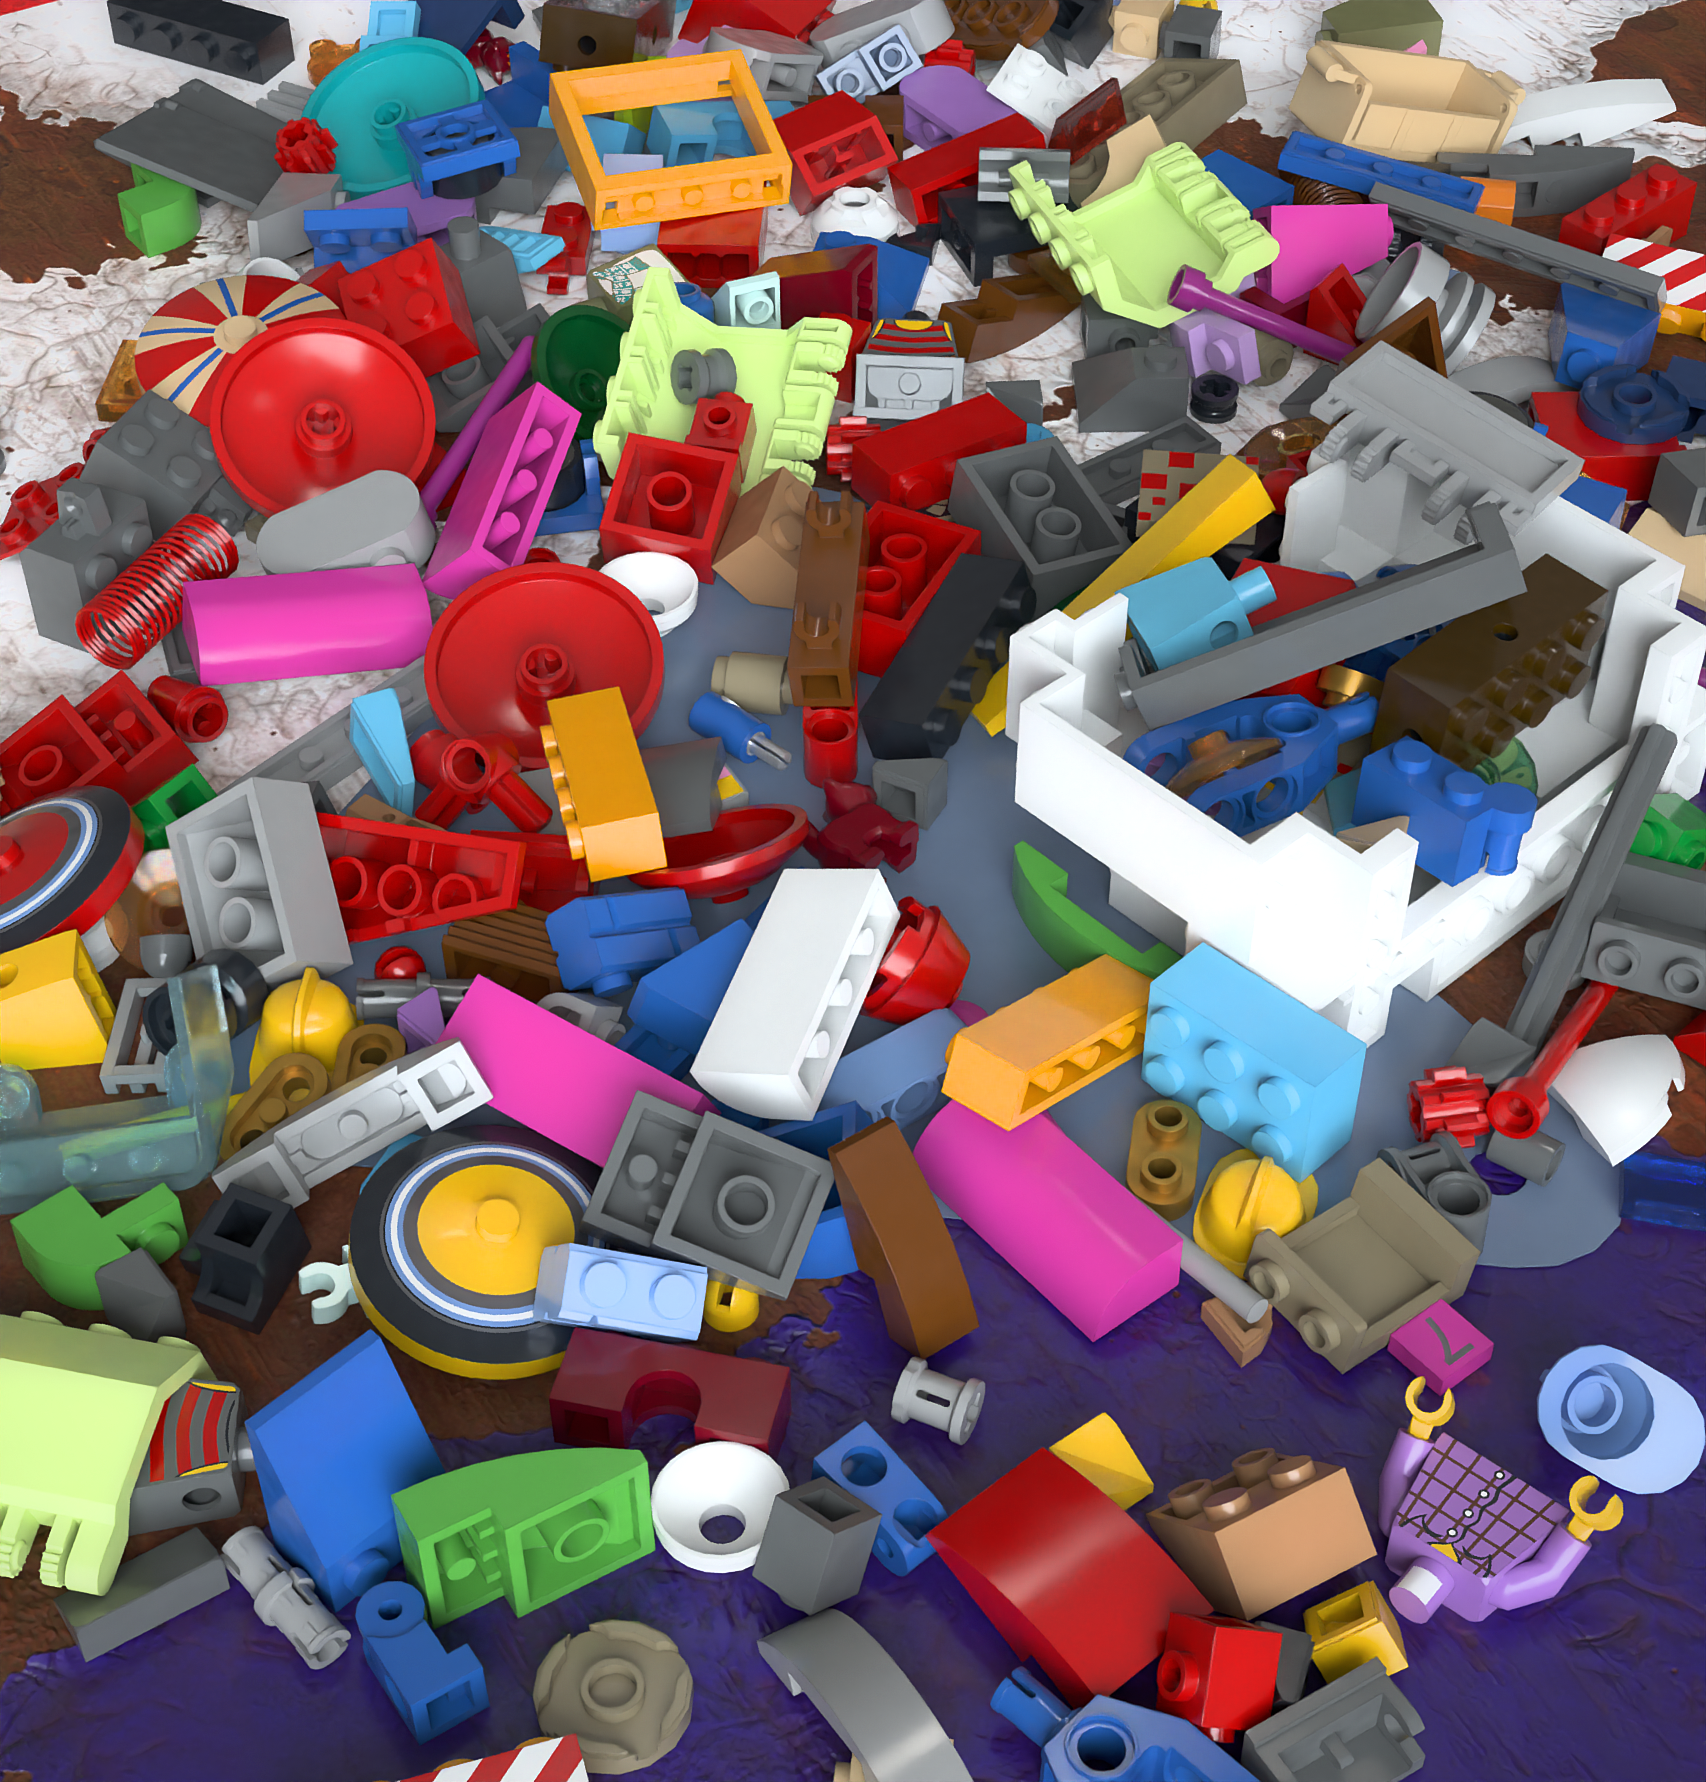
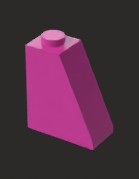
M1388 204L1283 205L1253 209V220L1259 221L1280 246L1277 258L1271 264L1254 272L1255 285L1260 290L1285 304L1310 291L1335 266L1341 263L1353 275L1388 257V247L1392 243L1394 234L1393 222L1391 217L1388 216Z

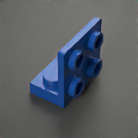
M408 207L304 210V231L314 247V268L341 261L346 271L351 274L417 244V227Z

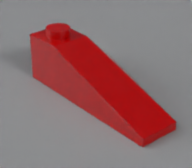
M316 812L349 945L517 909L527 843Z

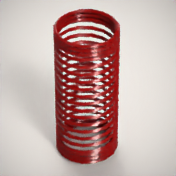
M197 513L186 514L76 613L75 626L77 635L83 646L95 659L111 668L128 670L136 665L145 654L182 621L183 604L181 600L183 601V596L179 595L160 576L158 570L166 576L173 586L180 590L182 595L183 586L166 570L164 564L171 569L180 581L189 582V580L172 564L170 558L193 581L226 579L237 570L239 563L237 547L231 536L220 524L209 517ZM185 526L201 529L220 545L227 558V569L218 548L207 537L195 530L185 528ZM182 532L191 533L203 540L215 552L221 563L222 571H219L212 554L201 543L190 536L183 535ZM184 539L199 547L209 558L215 570L210 569L206 560L194 548L186 544ZM152 576L160 582V584L166 589V591L173 595L176 601L172 600L168 596V594L157 583L154 582ZM146 582L150 584L155 589V591L163 599L167 601L170 607L165 605L162 602V600L151 589L148 588ZM140 588L144 590L157 605L160 606L163 613L159 611L145 595L142 594ZM134 595H136L137 597H139V598L143 601V603H144L150 610L153 611V613L155 614L156 618L153 617V616L136 600V598H135ZM128 601L133 603L137 607V609L144 616H146L149 623L143 620V618L129 605ZM122 607L130 612V614L141 624L143 629L137 626L134 620L125 611H123ZM91 612H93L95 622L105 638L120 651L133 655L132 657L118 654L106 645L92 624ZM98 613L102 615L106 625L113 634L125 644L131 646L133 651L124 648L108 634L98 617ZM109 619L114 621L121 628V630L126 634L127 638H125L116 630V628L111 624Z

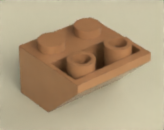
M784 466L738 498L711 567L750 603L794 609L805 505L809 492L813 490L805 482L799 481Z
M1261 1448L1239 1456L1231 1464L1234 1471L1212 1482L1210 1479H1199L1173 1489L1168 1494L1170 1503L1146 1514L1151 1529L1215 1611L1245 1621H1249L1377 1555L1346 1468L1313 1461L1309 1455L1294 1457L1275 1452L1274 1448Z

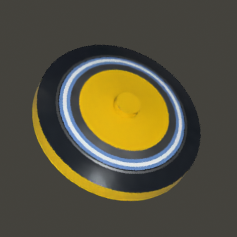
M475 1125L443 1130L425 1136L396 1152L375 1171L364 1186L352 1215L348 1243V1267L356 1297L364 1312L374 1326L400 1350L420 1362L451 1374L477 1379L508 1380L530 1377L559 1368L575 1328L533 1320L538 1274L544 1248L573 1243L629 1254L635 1253L579 1232L582 1218L602 1174V1171L594 1163L548 1137L533 1131L499 1125Z

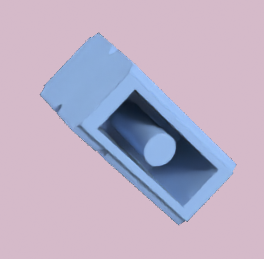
M573 1243L545 1247L540 1261L533 1320L600 1332L617 1331L630 1337L640 1336L642 1339L665 1343L697 1341L701 1329L707 1286V1267Z

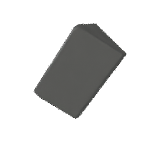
M195 1527L118 1566L113 1583L104 1596L70 1590L53 1600L85 1662H88L230 1589L224 1562L218 1551L201 1531Z

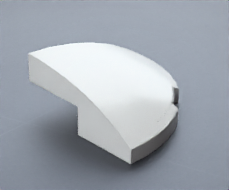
M1666 1035L1620 1037L1576 1049L1547 1092L1574 1116L1582 1137L1614 1166L1645 1145L1672 1116L1667 1105L1669 1097L1667 1091L1672 1079L1678 1092L1684 1089L1685 1069L1678 1050Z

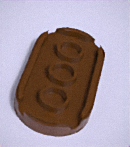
M944 0L955 27V31L949 39L963 40L965 49H975L974 52L976 53L977 60L988 61L1006 60L1018 43L1026 49L1033 46L1049 30L1059 10L1058 0Z

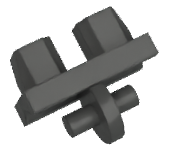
M980 147L978 201L1010 202L1008 192L1013 190L1014 187L1008 169L1027 160L1031 166L1035 182L1044 180L1046 186L1048 185L1051 189L1054 202L1068 203L1070 149Z

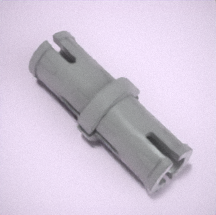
M257 1526L245 1527L228 1539L221 1549L224 1554H221L220 1557L224 1562L225 1568L251 1594L255 1601L254 1610L265 1625L276 1626L284 1633L311 1669L324 1668L340 1657L348 1646L346 1641L351 1638V1634L318 1599V1596L314 1593L315 1584L304 1569L292 1568Z

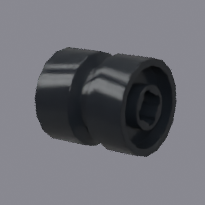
M226 948L213 949L147 996L142 1007L143 1024L148 1038L157 1050L168 1059L186 1066L199 1065L261 1019L262 1008L268 998V989L263 975L254 963L244 955Z

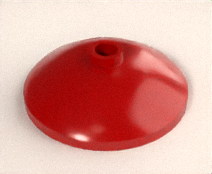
M758 804L722 810L712 831L663 838L667 867L626 875V877L646 890L679 887V889L685 890L687 899L711 897L714 904L737 901L748 895V887L769 878L777 872L802 846L810 831L807 812L801 807L790 804Z

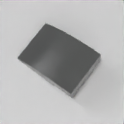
M543 127L509 128L518 140L521 157L515 158L516 173L504 176L502 172V179L496 187L489 192L475 197L478 223L491 225L500 210L533 215L537 213L569 164L555 129Z
M538 303L499 328H496L488 315L474 322L473 326L481 354L425 378L434 402L436 430L438 433L462 431L521 340L528 335L535 336L542 323L550 317L541 303ZM531 367L506 405L535 384Z
M637 1090L582 1218L579 1232L641 1256L707 1267V1279L786 1301L835 1177L831 1162L709 1111H706L704 1117Z

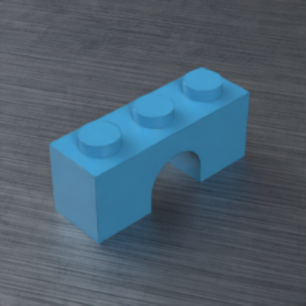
M733 101L680 102L653 106L646 145L652 155H663V168L713 161L714 154H728L738 158L757 155ZM764 101L772 120L795 110L790 101Z

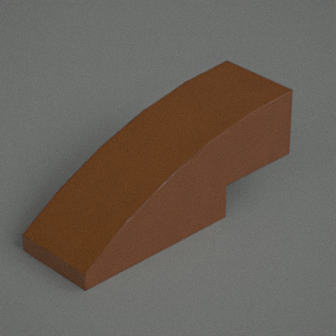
M1053 271L982 279L977 299L942 303L937 320L947 321L952 324L958 358H965V363L968 364L998 356L1038 337L1081 305L1082 295L1075 284Z
M886 1116L828 1148L858 1269L875 1281L889 1338L914 1356L926 1359L980 1327L970 1289L954 1243L935 1198L896 1122Z

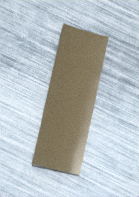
M1160 58L1081 121L1067 144L1058 140L1048 149H1070L1069 193L1079 209L1082 208L1081 202L1096 191L1106 175L1110 158L1106 140L1150 114L1156 122L1167 146L1175 142H1183L1193 150L1248 104L1240 59Z

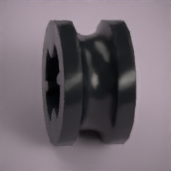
M1212 374L1204 375L1193 381L1189 410L1195 419L1203 423L1222 424L1231 421L1236 416L1238 407L1236 400L1239 395V387L1233 379L1223 375Z

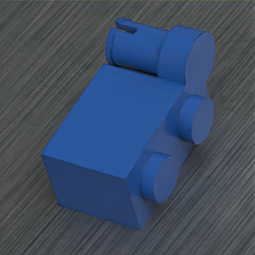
M1405 736L1363 758L1351 824L1359 827L1392 817L1410 816L1407 834L1419 842L1415 864L1449 886L1454 887L1477 874L1479 869L1485 866L1488 855L1489 859L1485 868V873L1506 876L1512 874L1517 869V857L1522 836L1532 828L1538 800L1534 793L1518 784L1502 782L1488 785L1476 774L1463 770L1433 752L1428 745Z

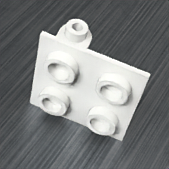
M1019 43L986 89L1034 122L1033 125L1044 134L1046 149L1058 139L1067 144L1084 115L1051 139L1056 120L1091 94L1079 80L1067 77L1048 64L1042 55L1033 50L1026 49Z

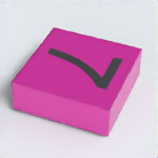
M1439 1299L1390 1334L1387 1350L1417 1377L1424 1376L1426 1379L1425 1384L1441 1396L1447 1391L1448 1387L1451 1389L1491 1360L1494 1343L1443 1299Z

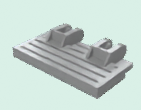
M1382 340L1331 380L1327 392L1312 403L1309 411L1310 414L1330 426L1345 413L1348 414L1336 427L1334 426L1329 431V434L1322 442L1319 454L1326 461L1334 463L1356 444L1363 445L1365 448L1355 458L1351 468L1352 471L1350 472L1351 476L1365 483L1366 480L1373 477L1389 462L1431 487L1437 484L1443 477L1449 475L1450 477L1432 493L1422 510V519L1431 525L1439 523L1459 504L1469 509L1490 501L1491 504L1496 503L1508 533L1515 537L1578 479L1585 462L1583 458ZM1466 513L1458 521L1455 534L1453 535L1455 536L1454 539L1464 545H1468L1473 540Z

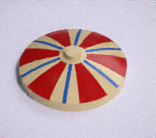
M241 275L205 282L169 300L145 324L139 335L134 355L140 391L143 396L149 389L210 429V403L217 380L228 361L245 343L269 328L297 319L327 317L346 320L341 310L325 295L307 285L290 279L266 275Z

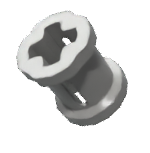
M916 1356L912 1357L903 1370L896 1386L892 1401L891 1417L893 1420L903 1424L911 1418L949 1432L951 1442L963 1445L969 1439L980 1415L985 1396V1383L974 1377L969 1379L967 1383L928 1369L926 1360ZM928 1394L949 1400V1407L928 1401Z

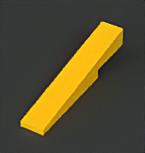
M1229 454L1062 612L1076 620L1085 611L1097 607L1115 595L1114 592L1200 558L1210 557L1273 512L1275 507L1256 472ZM1126 624L1125 641L1133 637L1128 624ZM1009 661L993 675L987 685L984 698L974 706L970 713L991 737L1006 727Z

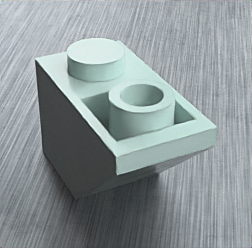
M776 271L726 282L711 298L715 305V325L781 329L780 279Z

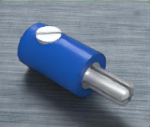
M711 691L702 695L695 702L690 711L689 726L697 734L705 739L721 736L725 751L746 764L753 763L760 758L777 770L783 771L788 766L777 757L789 764L791 763V753L770 741V726L740 708L727 697Z

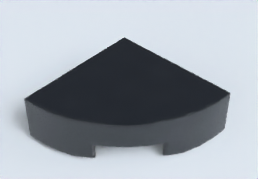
M918 224L915 226V232L900 237L895 233L886 240V243L930 258L929 266H932L940 242L941 224Z

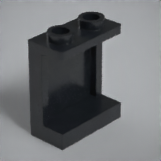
M978 184L938 192V224H941L940 239L974 287L981 286L982 279L993 278L994 257L1049 246L1048 242L1041 245L1037 241L1029 225L1028 218L1020 220L1010 202L978 201ZM1070 193L1068 203H1055L1056 207L1064 204L1070 212L1079 209L1071 199Z

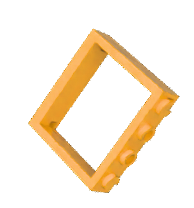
M741 49L550 73L549 115L595 231L789 204L793 164ZM729 80L731 83L718 85V81ZM731 96L757 155L606 176L582 115ZM768 180L771 186L763 187L764 181ZM615 201L614 208L605 209L607 202Z

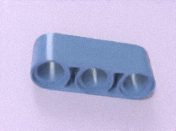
M936 1009L840 1058L816 1113L856 1100L874 1123L887 1116L894 1120L899 1130L939 1110L953 1100L941 1092L948 1064L945 1062L946 1049L953 1036L960 1029L968 1026L951 1009Z

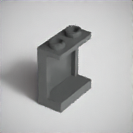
M1629 852L1601 915L1595 919L1581 977L1706 1010V871Z

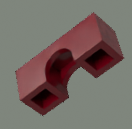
M575 1327L549 1395L554 1442L582 1448L628 1449L634 1432L642 1423L655 1416L674 1414L688 1418L695 1423L696 1446L717 1441L738 1442L755 1447L777 1462L792 1412L790 1367L775 1365L767 1360L756 1357L743 1359L701 1351L687 1344L668 1345L631 1338L617 1331L599 1332Z

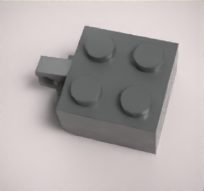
M150 389L97 440L79 478L83 483L100 484L144 499L153 540L155 541L186 514L196 513L213 519L230 536L234 537L253 512V508L238 496L224 478L214 455L210 429L180 410L174 403L162 398Z
M71 477L56 490L59 519L19 553L39 636L89 653L77 635L75 626L76 613L151 547L154 541L144 499L100 484L83 483L80 479ZM152 576L154 582L164 590L160 582ZM146 582L148 588L151 589L158 596L159 594L155 591V589ZM140 588L142 594L145 595L151 602H153L149 595ZM134 595L136 600L144 608H146L147 606L143 603V601L139 597ZM128 601L129 605L139 614L140 611L137 607ZM122 607L123 611H125L132 619H134L130 612ZM91 612L92 624L97 634L107 644L109 641L99 630L94 614ZM98 613L104 629L114 638L115 635L106 625L102 615ZM109 619L111 624L120 633L122 631L121 628L114 621Z

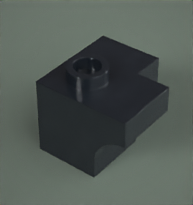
M230 1182L220 1200L214 1199L180 1254L179 1259L187 1272L200 1276L197 1287L191 1297V1301L199 1313L260 1335L312 1246L291 1204Z

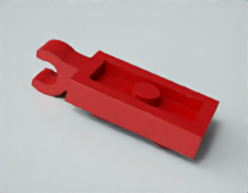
M576 202L547 205L541 233L561 236L566 245L563 251L536 270V274L549 275L547 294L567 295L571 275L587 274L596 231L591 230V220L586 207Z

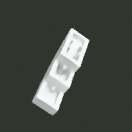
M1613 79L1556 87L1525 96L1523 102L1518 105L1516 116L1502 146L1527 137L1534 151L1535 145H1550L1575 134L1578 135L1583 146H1590L1676 111V107L1661 79Z

